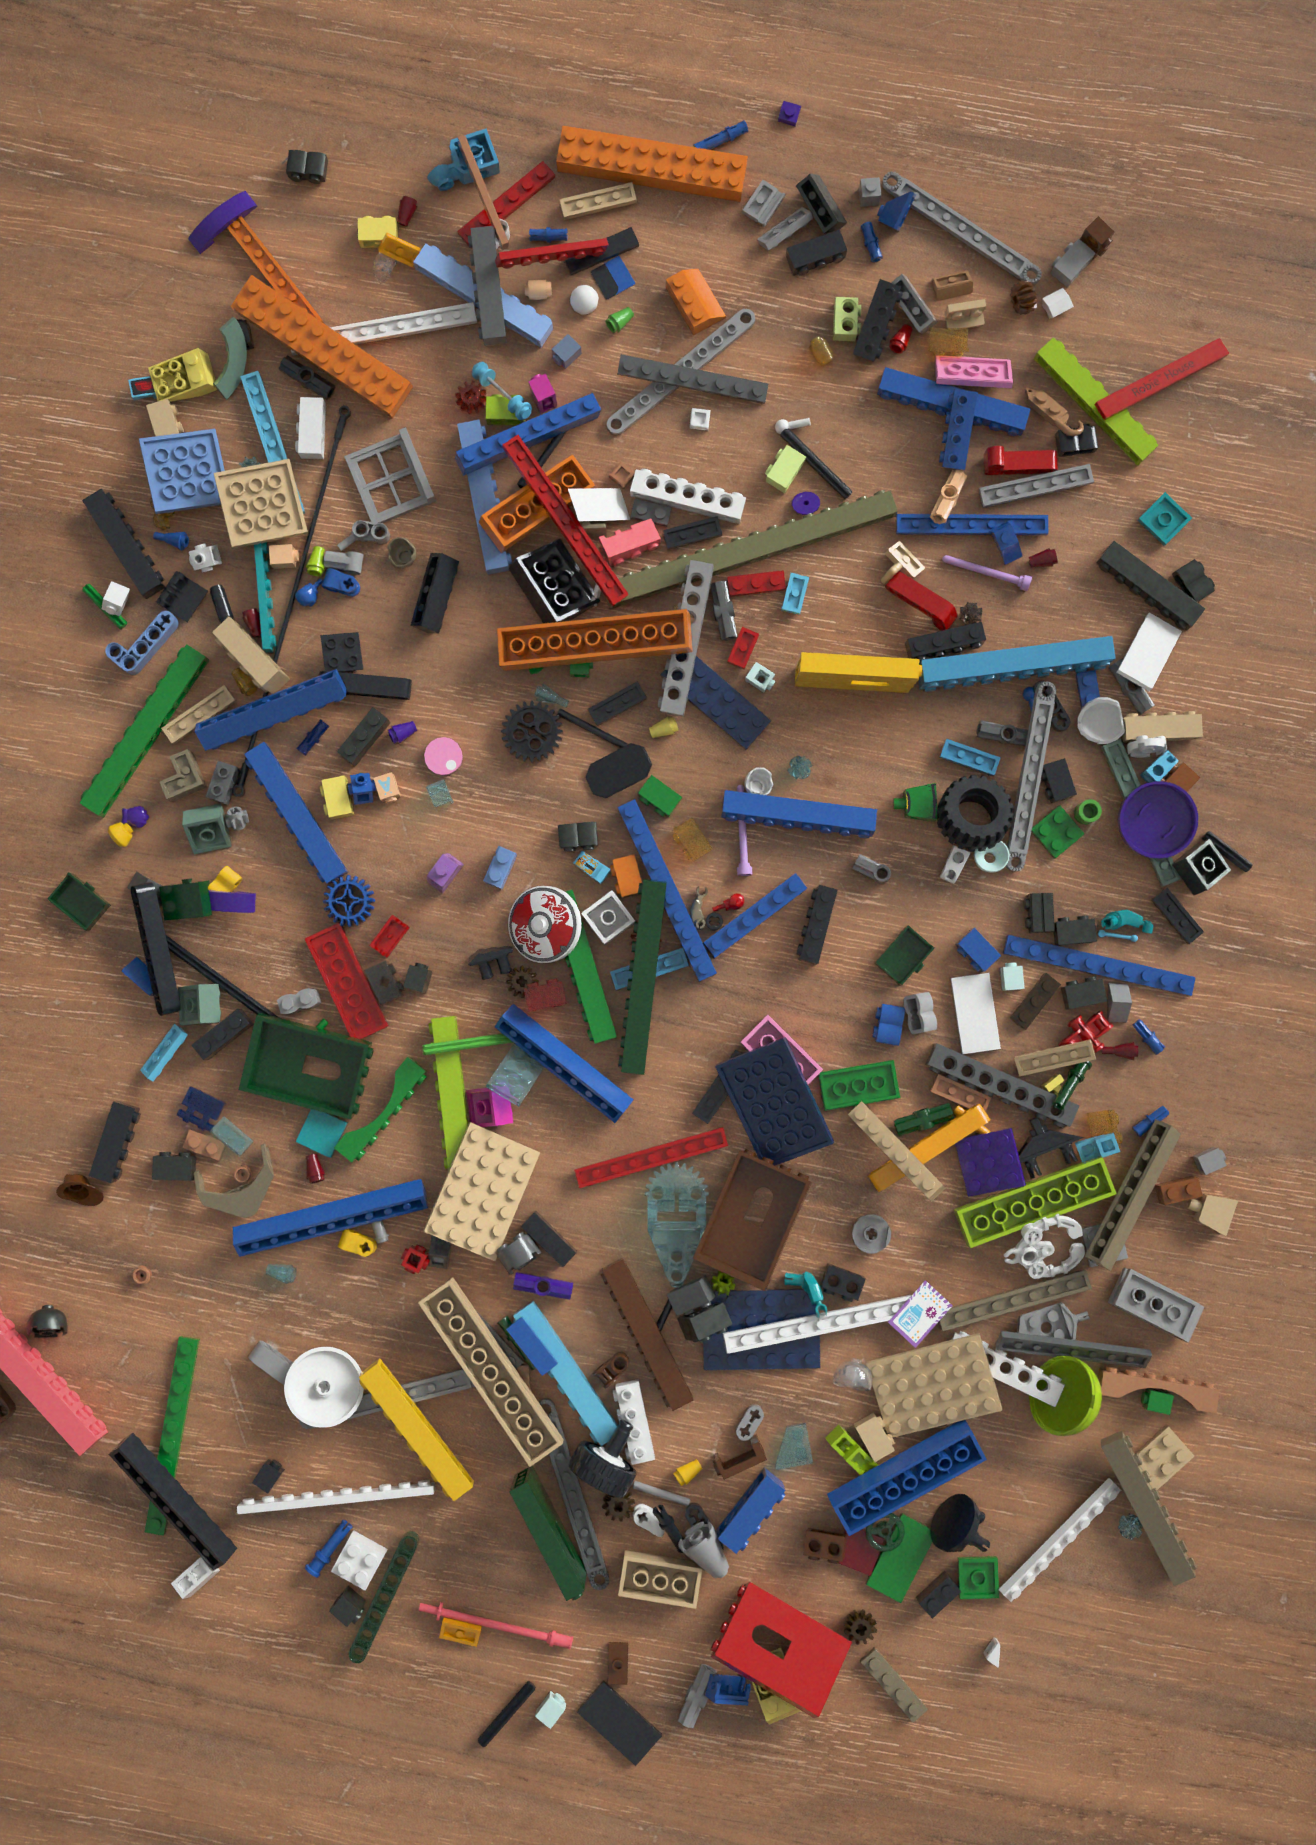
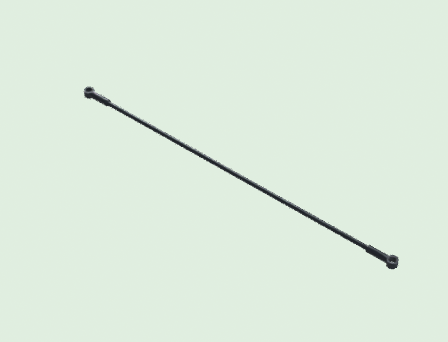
M345 405L339 408L340 417L334 435V444L273 658L276 664L339 440L342 438L346 420L351 416L349 407ZM348 410V413L343 415L342 411ZM269 691L264 692L263 697L268 696ZM258 731L251 736L247 752L253 749ZM245 761L242 763L237 784L232 789V793L236 797H242L245 794L244 785L249 770ZM237 788H241L242 792L240 794H236Z

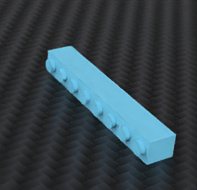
M531 1301L514 1313L513 1317L515 1319H513V1322L523 1317L556 1359L558 1364L547 1373L551 1378L555 1377L559 1383L557 1384L559 1391L563 1395L566 1393L570 1399L568 1404L573 1411H578L580 1422L584 1427H589L591 1438L595 1443L599 1442L602 1447L609 1442L618 1424L535 1301Z

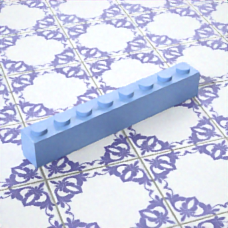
M425 243L414 260L415 269L468 303L473 302L474 306L479 309V302L475 303L474 291H477V284H473V271L466 265L461 266L452 256L442 254L436 246H429ZM501 288L505 326L541 348L553 331L551 319L544 314L542 316L539 315L532 306L523 305L516 296L507 295Z

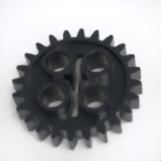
M531 700L530 706H527L524 701L522 708L518 704L516 705L517 711L510 709L512 716L505 715L508 722H502L506 729L501 730L502 734H506L502 740L508 741L505 747H512L509 753L514 754L516 752V759L523 756V762L530 758L531 763L534 762V758L541 762V756L548 759V752L554 755L555 753L552 748L559 749L556 741H562V738L558 735L563 734V730L558 729L562 726V723H556L559 715L553 716L555 710L552 709L548 712L549 706L545 705L542 708L540 701L537 706H534L533 700ZM532 715L534 720L531 723H525L524 717ZM521 723L530 730L535 728L536 733L547 738V741L542 740L535 734L529 736L528 730L519 727L517 724ZM544 724L550 726V730L547 733L540 731V727ZM517 731L524 732V737L520 740L514 738V734ZM535 740L541 742L538 749L530 747L531 743Z

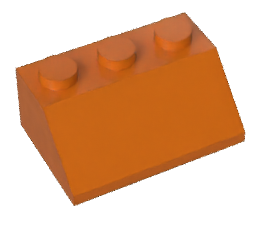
M699 269L681 270L666 279V289L693 336L726 318L725 313Z

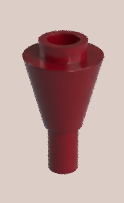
M1130 1042L1116 1045L1115 1047L1104 1046L1102 1054H1115V1056L1134 1061V1057H1138V1045Z

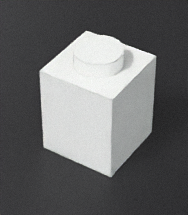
M111 581L103 599L102 610L109 614L120 616L128 600L130 589Z

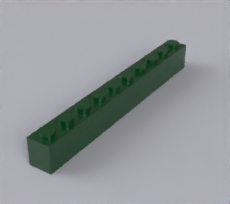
M643 879V883H639L638 895H641V903L637 902L636 914H639V921L634 923L633 932L637 933V939L632 941L631 949L635 956L634 960H630L629 971L633 972L632 979H628L627 984L630 998H626L625 1010H628V1017H624L622 1028L626 1029V1035L621 1037L620 1048H624L623 1055H619L618 1067H622L621 1072L641 1075L645 1073L666 881Z

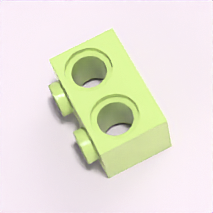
M835 298L833 341H855L857 335H860L861 323H858V316L861 317V305H858V298ZM850 308L852 312L847 313L843 309ZM843 326H849L852 330L845 331Z

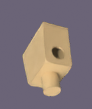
M1202 1194L1203 1197H1200V1200H1188L1187 1209L1195 1211V1221L1219 1234L1227 1236L1238 1203L1237 1200Z

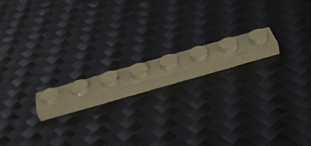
M1083 1269L951 1307L939 1321L941 1331L1090 1290L1092 1288L1087 1271Z

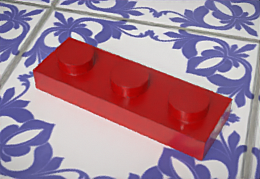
M784 570L727 577L729 597L786 591Z

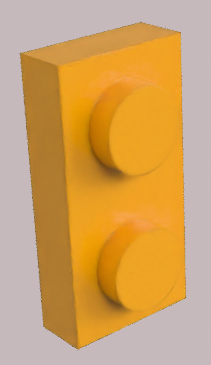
M389 233L385 234L378 247V252L410 267L414 266V260L421 251L419 247Z
M444 1617L439 1638L477 1647L482 1626Z

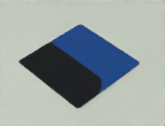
M620 256L591 271L593 278L607 300L635 284Z

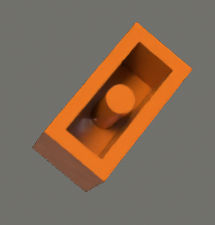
M635 854L612 860L613 865H610L612 877H617L618 883L615 884L617 895L621 894L622 898L638 895L639 883H642Z

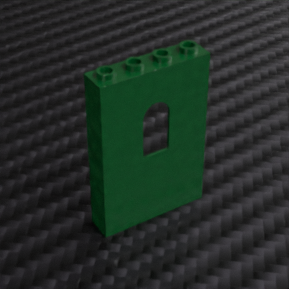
M260 1013L255 1018L238 1090L352 1119L354 1115L358 1114L360 1109L358 1099L359 1096L362 1097L365 1085H362L363 1079L367 1078L369 1072L367 1063L368 1059L371 1060L374 1048H371L372 1042ZM306 1055L337 1063L341 1068L339 1078L328 1080L302 1073Z
M532 1465L515 1474L509 1492L565 1600L572 1599L573 1601L583 1595L587 1572L580 1555Z

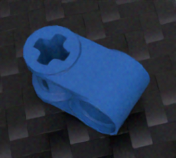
M332 568L327 569L321 585L324 589L350 597L358 595L361 589L360 584L353 576Z

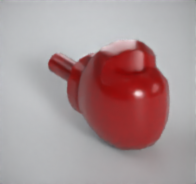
M738 893L733 894L729 899L724 900L723 904L712 907L713 912L723 908L726 911L742 908L745 901L744 896Z

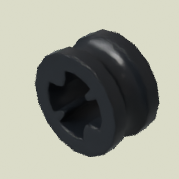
M711 913L706 918V925L711 930H718L723 924V918L718 913ZM712 916L713 918H719L720 921L718 923L720 924L718 926H711L709 924L711 922L709 919Z

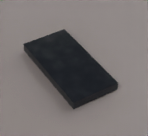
M604 1680L577 1710L581 1717L635 1766L662 1737V1733Z

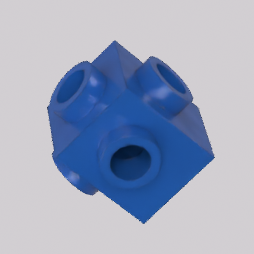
M370 773L350 775L351 783H347L349 795L353 794L354 805L373 803V792L376 791L374 780L370 779Z

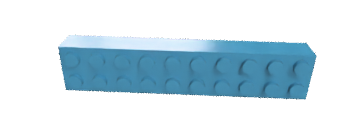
M1107 636L924 659L919 663V665H922V675L918 680L919 690L925 689V692L935 691L937 687L952 689L955 688V685L961 684L963 687H969L977 682L986 685L993 683V680L1008 682L1012 680L1011 678L1019 677V680L1031 678L1030 676L1038 675V678L1049 676V673L1064 675L1072 670H1075V673L1086 672L1088 668H1094L1096 671L1103 670L1116 659L1113 637Z

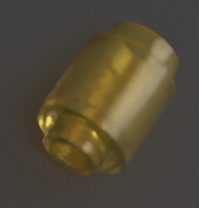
M818 336L810 341L809 349L817 363L825 366L834 360V353L825 337L820 338Z

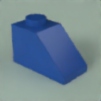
M1009 522L990 530L1005 565L1023 557L1019 541Z

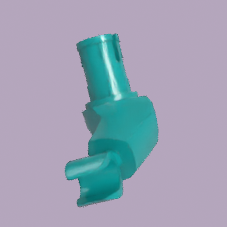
M1128 909L1110 912L1101 921L1102 927L1111 930L1118 929L1124 925L1139 928L1142 925V932L1151 934L1154 928L1150 921H1143V916Z
M806 1271L803 1274L786 1272L785 1278L793 1280L785 1279V1285L802 1286L804 1291L807 1292L812 1305L816 1304V1317L820 1318L818 1312L820 1310H823L827 1316V1307L821 1303L824 1301L821 1288L812 1273Z

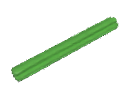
M495 1034L425 1044L422 1046L423 1055L513 1042L504 1034Z

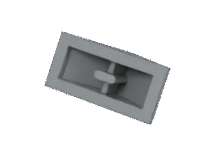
M1108 983L1107 1021L1127 1022L1132 1005L1128 984Z

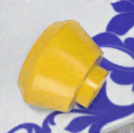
M120 822L108 827V834L118 846L126 847L133 837L131 834L133 830L127 823L123 824Z

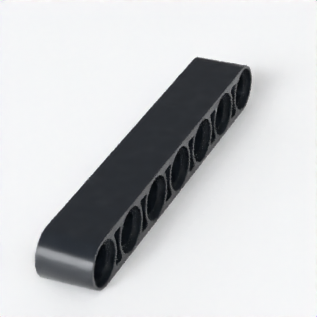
M152 882L131 886V897L156 1010L160 1016L179 1012L181 1010V1003L155 886Z

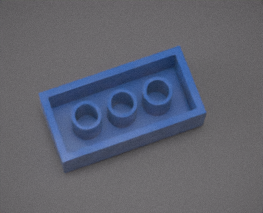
M764 1467L716 1529L718 1540L736 1554L739 1550L743 1551L749 1543L748 1538L759 1531L762 1520L764 1518L768 1519L772 1514V1507L775 1503L779 1504L785 1497L783 1482Z

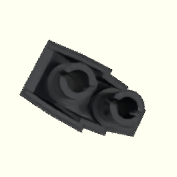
M513 946L478 949L469 957L468 965H478L482 980L493 977L489 961L494 959L497 960L500 974L510 973L512 968L510 967L507 955L513 952Z

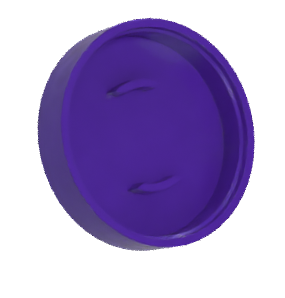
M1155 781L1136 787L1125 797L1118 812V829L1123 841L1132 851L1147 858H1167L1180 853L1191 843L1198 828V811L1193 799L1184 789L1170 782Z

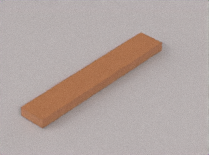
M461 135L458 137L459 148L503 251L508 249L509 241L466 136Z

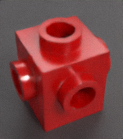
M418 1244L416 1246L412 1245L409 1249L405 1248L401 1259H403L401 1266L405 1267L404 1270L415 1274V1272L419 1274L422 1269L426 1270L430 1259H428L429 1253L426 1252L427 1249ZM414 1255L419 1256L420 1261H414Z

